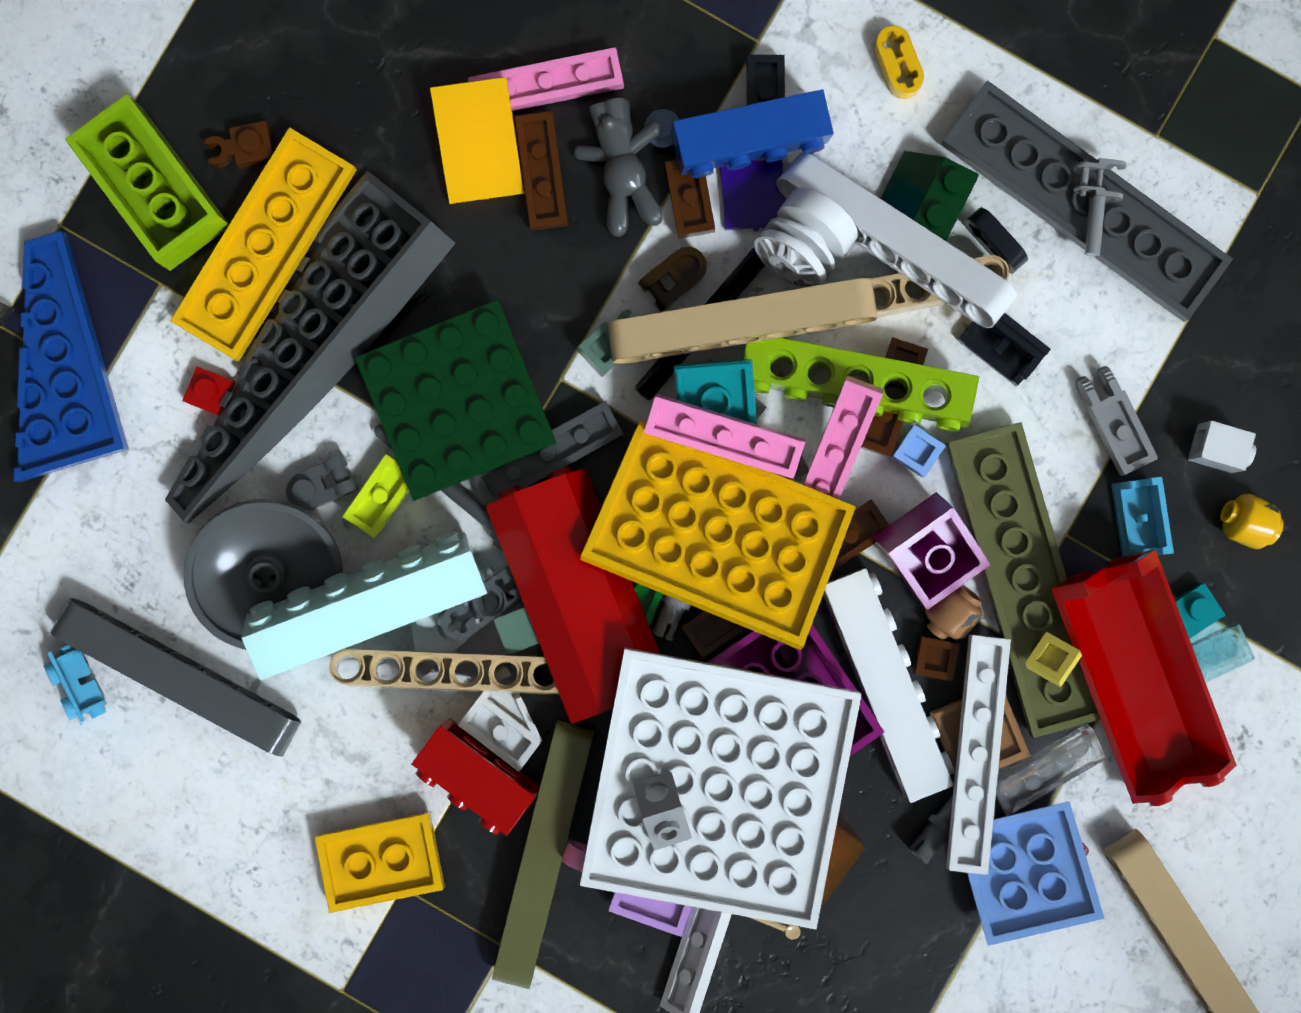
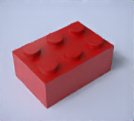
M451 718L437 728L411 763V765L418 769L415 774L419 779L431 787H435L436 784L449 792L447 798L451 803L464 811L469 807L481 816L478 820L479 823L496 835L500 831L506 836L509 834L535 799L540 789V785L522 771H516L461 729L458 723Z

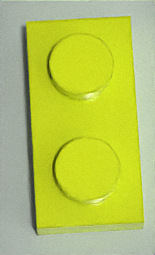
M385 454L343 515V518L377 539L409 492L397 460Z

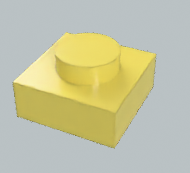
M1046 632L1025 664L1027 669L1061 687L1082 655L1081 651Z

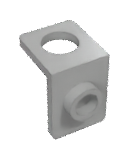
M665 772L634 783L642 820L654 850L692 838L672 772ZM664 786L668 789L667 796L661 801L651 802L646 799V793L652 787Z

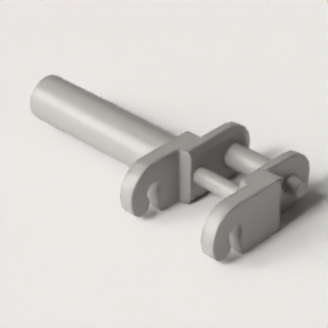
M1099 158L1094 163L1089 162V159H1083V162L1076 163V168L1081 170L1080 185L1075 186L1073 191L1080 193V196L1091 194L1084 253L1086 256H1100L1105 201L1114 199L1117 202L1123 200L1122 193L1106 191L1105 187H1102L1103 171L1105 169L1110 170L1113 167H1117L1118 170L1126 169L1125 161ZM1089 171L1097 172L1096 186H1088Z

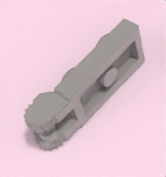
M1103 366L1097 370L1098 379L1104 391L1110 397L1100 401L1093 384L1086 376L1076 379V385L1083 401L1088 406L1086 409L1119 475L1123 476L1157 460L1158 456L1125 390H1121L1112 370L1107 366Z

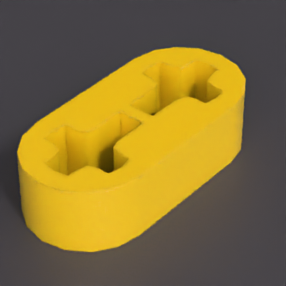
M887 26L877 36L874 45L875 55L890 92L897 98L908 99L916 95L921 88L924 80L923 69L907 31L900 26ZM889 37L893 42L899 41L901 43L897 49V59L891 48H884ZM900 66H902L907 77H914L909 88H907L905 83L898 84L897 82L901 75Z

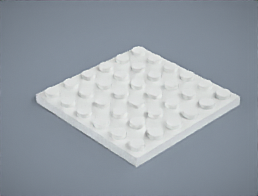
M625 647L580 886L817 929L862 693L855 690ZM665 772H672L692 838L654 850L642 820L634 783ZM664 786L652 787L646 793V799L651 802L661 801L667 796L668 789Z

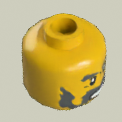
M1242 494L1234 501H1228L1223 507L1220 516L1221 521H1223L1222 527L1226 537L1250 549H1261L1267 545L1274 544L1280 537L1284 526L1280 509L1275 504L1253 494Z

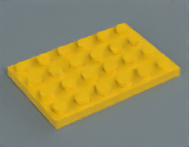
M640 419L580 560L801 650L804 647L856 506L775 473L645 434L647 422Z

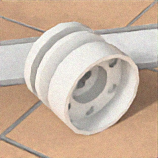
M802 187L793 190L778 210L777 218L771 219L765 230L756 238L754 247L763 264L787 284L797 289L817 286L824 283L826 277L835 268V262L842 259L857 239V227L847 212L831 198L816 190Z

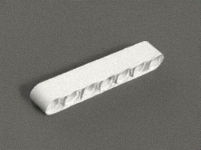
M800 153L776 181L779 191L786 198L790 196L794 189L802 187L816 190L831 198L847 212L857 227L858 237L854 241L855 244L982 327L992 328L1017 297L1014 287L1004 278L809 153Z

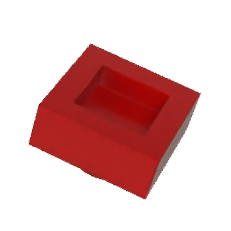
M196 366L182 401L219 416L224 408L219 404L226 391L232 392L236 382Z

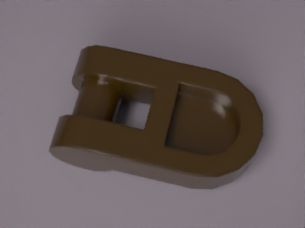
M682 247L647 273L638 282V285L644 292L649 291L656 300L654 305L660 312H665L702 281L707 270L706 259L698 249ZM667 275L676 283L669 291L660 282Z

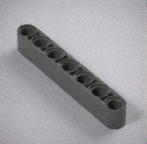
M68 598L50 631L51 635L275 756H284L302 722L297 716L79 599Z

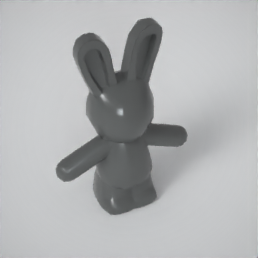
M612 98L590 106L589 112L597 131L600 146L578 145L574 148L573 155L578 160L606 162L602 178L609 192L607 207V227L609 232L617 237H621L626 233L629 225L627 197L629 196L632 197L641 219L651 226H658L662 222V212L652 193L645 185L646 169L636 153L661 133V125L656 121L650 122L634 135L630 118V102L627 99Z

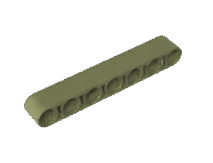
M557 720L492 976L494 981L530 989L595 731L593 728Z

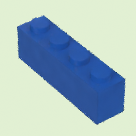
M823 89L673 121L670 130L680 176L691 174V178L711 175L714 173V168L728 166L729 170L742 169L751 165V160L765 158L766 162L778 161L788 157L787 152L801 149L802 154L815 153L825 148L824 144H827L834 135Z

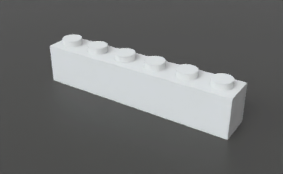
M860 568L828 581L823 597L865 702L885 731L879 737L903 797L912 803L954 786L950 775L955 773L948 754L946 752L940 753L935 740L940 737V733L933 717H926L921 703L926 701L923 690L917 680L911 681L906 667L911 666L909 655L903 644L897 646L892 631L897 630L894 618L888 608L882 609L878 599V595L882 594L880 583L874 573L868 574L866 568Z

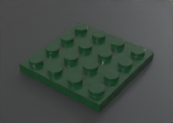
M499 300L355 357L413 501L557 444Z

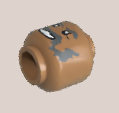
M965 585L960 586L928 610L925 608L926 616L930 620V623L927 625L928 629L944 641L948 636L956 640L964 639L983 616L982 609L979 606L982 600Z

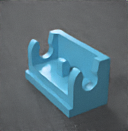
M1162 477L1111 484L1122 556L1156 549L1157 555L1174 553Z

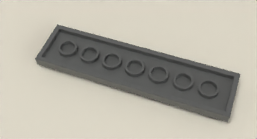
M987 80L940 145L1085 250L1091 194L1080 196V193L1073 191L1075 186L1080 185L1081 170L1076 168V163L1083 162V159H1089V162L1094 163L1097 159ZM1105 169L1103 171L1102 187H1105L1106 191L1122 193L1123 200L1118 202L1114 201V199L1105 201L1100 256L1094 257L1181 321L1189 320L1233 258L1115 172ZM1089 171L1088 186H1096L1097 172Z

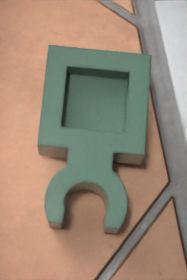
M629 309L624 310L616 320L628 318L632 312ZM604 322L576 349L601 377L616 365L612 362L608 326Z

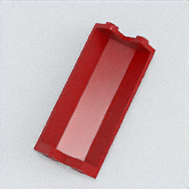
M568 466L548 474V480L520 490L519 485L507 488L497 493L499 500L485 507L569 720L573 724L613 708L625 647L658 654L660 652L631 580L580 560L602 507L587 469L571 472Z
M1156 549L1108 561L1109 566L1100 568L1095 572L1087 573V571H1082L1071 575L1051 588L1072 646L1081 651L1082 657L1079 659V664L1132 804L1149 803L1150 806H1161L1172 801V796L1186 784L1201 783L1203 787L1221 784L1225 781V776L1237 765Z

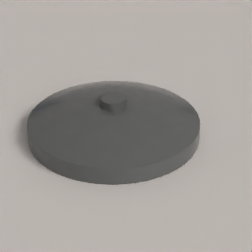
M253 499L236 503L223 509L202 526L191 543L186 556L183 576L184 588L189 605L199 622L211 634L223 642L246 650L241 637L246 614L251 613L250 609L265 601H272L275 604L286 600L289 593L302 587H309L312 590L325 585L324 581L329 577L343 573V563L334 537L327 527L313 514L289 502L275 499Z

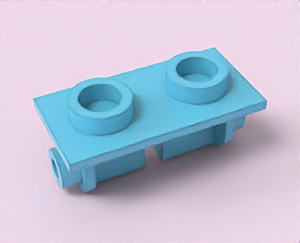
M67 645L59 649L61 656L56 659L51 651L48 652L47 658L50 663L43 665L51 684L55 686L60 683L66 695L60 702L68 719L73 720L77 718L81 726L85 722L83 715L89 713L91 718L94 719L106 713L104 705L107 702L104 700L95 680L80 685L78 679L91 674V671L82 652Z

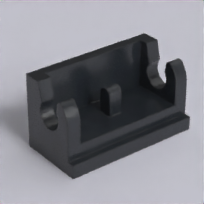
M1005 312L992 328L982 327L972 321L957 339V341L1014 386H1018L1023 379L1026 380L1051 350Z

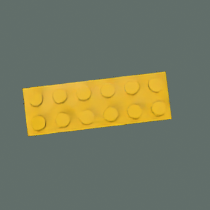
M289 127L170 322L239 362L357 171L355 166Z

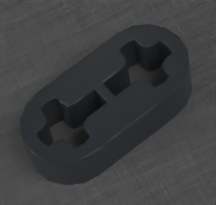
M980 207L965 220L968 231L989 255L1001 257L1007 263L1009 273H1015L1028 261V256L1022 246L987 209Z

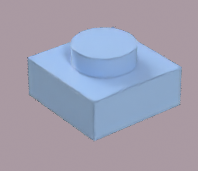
M914 424L910 427L891 458L924 478L946 445Z

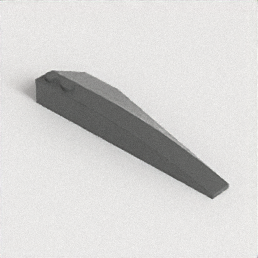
M368 170L327 218L314 241L320 245L310 258L304 256L296 270L300 272V275L291 291L284 289L278 300L279 312L274 320L268 319L243 361L237 372V375L241 378L232 393L226 391L219 405L224 408L213 427L206 426L200 437L202 439L201 449L197 456H189L165 498V501L184 522L189 524L216 501L307 416L356 363L355 357L366 352L456 244L433 222Z

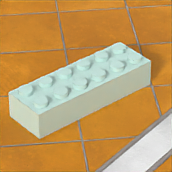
M456 531L444 533L435 539L434 544L423 548L420 545L407 547L398 553L399 557L386 562L383 559L370 561L361 567L362 571L349 576L346 573H339L326 579L323 586L312 590L309 587H302L289 593L286 600L275 604L272 601H265L250 609L251 613L246 614L241 639L260 681L487 594L481 571L466 533L457 534Z

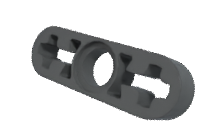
M509 565L484 581L486 591L492 592L497 600V605L492 612L482 611L477 604V598L467 601L469 609L462 603L440 613L437 619V629L444 639L455 642L468 638L522 599L517 586L505 593L500 588L513 579ZM470 610L479 619L477 623L474 617L464 621L461 624L462 633L458 630L450 631L448 625L452 622L449 617L451 614L454 617H458Z

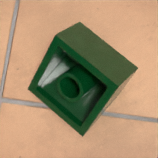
M904 150L880 199L947 241L980 174L946 157Z

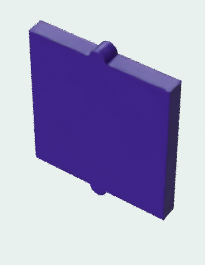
M782 159L774 162L751 160V165L738 170H729L728 166L720 167L725 231L753 229L754 232H758L760 228H766L771 219L777 218L778 210L786 201L785 196L779 191L776 184L777 179L783 174Z

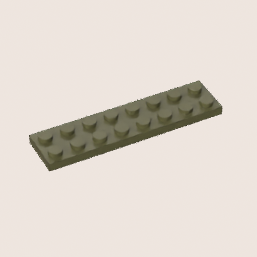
M1022 422L945 443L971 535L991 564L982 573L1001 638L1011 639L1009 666L1029 736L1036 738L1100 720L1079 661L1061 687L1027 669L1025 664L1046 632L1071 646L1072 643L1051 588L1067 577Z

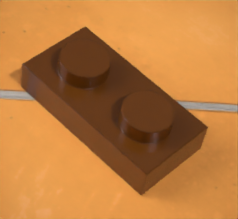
M677 160L666 161L665 171L678 239L715 233V223L706 176L701 178H691V174L680 176Z

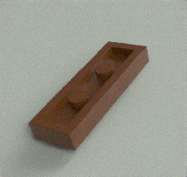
M553 111L515 116L531 231L566 227L568 226Z
M892 337L885 358L923 365L929 349ZM890 383L885 387L886 395L894 400L901 399L907 394L905 387L900 383ZM883 411L882 416H874L861 449L891 458L903 421L898 420L899 414Z

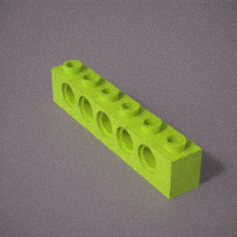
M785 338L747 343L743 358L752 359L756 393L769 394V390L773 389L785 392L784 397L788 399L807 401L808 396L822 399V405L834 408L846 376L860 375L866 378L869 384L884 389L874 416H882L883 411L899 414L898 420L907 423L920 424L922 419L937 422V428L948 431H960V427L967 428L970 424L980 378L977 375ZM778 361H787L793 366L791 373L785 377L775 376L771 369ZM816 368H824L830 373L831 377L826 383L818 385L810 381L809 374ZM894 382L902 384L907 394L898 400L889 398L885 393V387L888 384ZM929 390H937L944 396L945 403L939 407H931L925 403L923 395Z

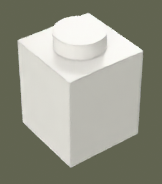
M1215 421L1200 423L1197 425L1188 460L1229 473L1246 471V468L1251 465L1256 454V446L1253 445L1256 434Z

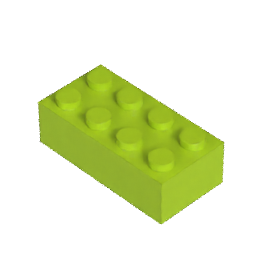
M125 94L64 139L155 262L169 271L173 270L228 228V221L145 110L128 94Z

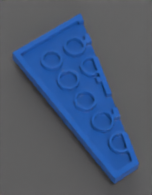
M62 231L24 241L22 287L25 289L24 313H21L20 325L24 329L23 348L19 349L17 407L20 409L19 433H16L15 447H18L17 468H14V482H23L129 450L68 237Z

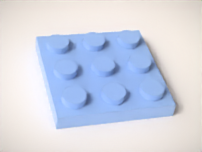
M1070 801L993 820L988 875L967 873L988 946L1105 919Z

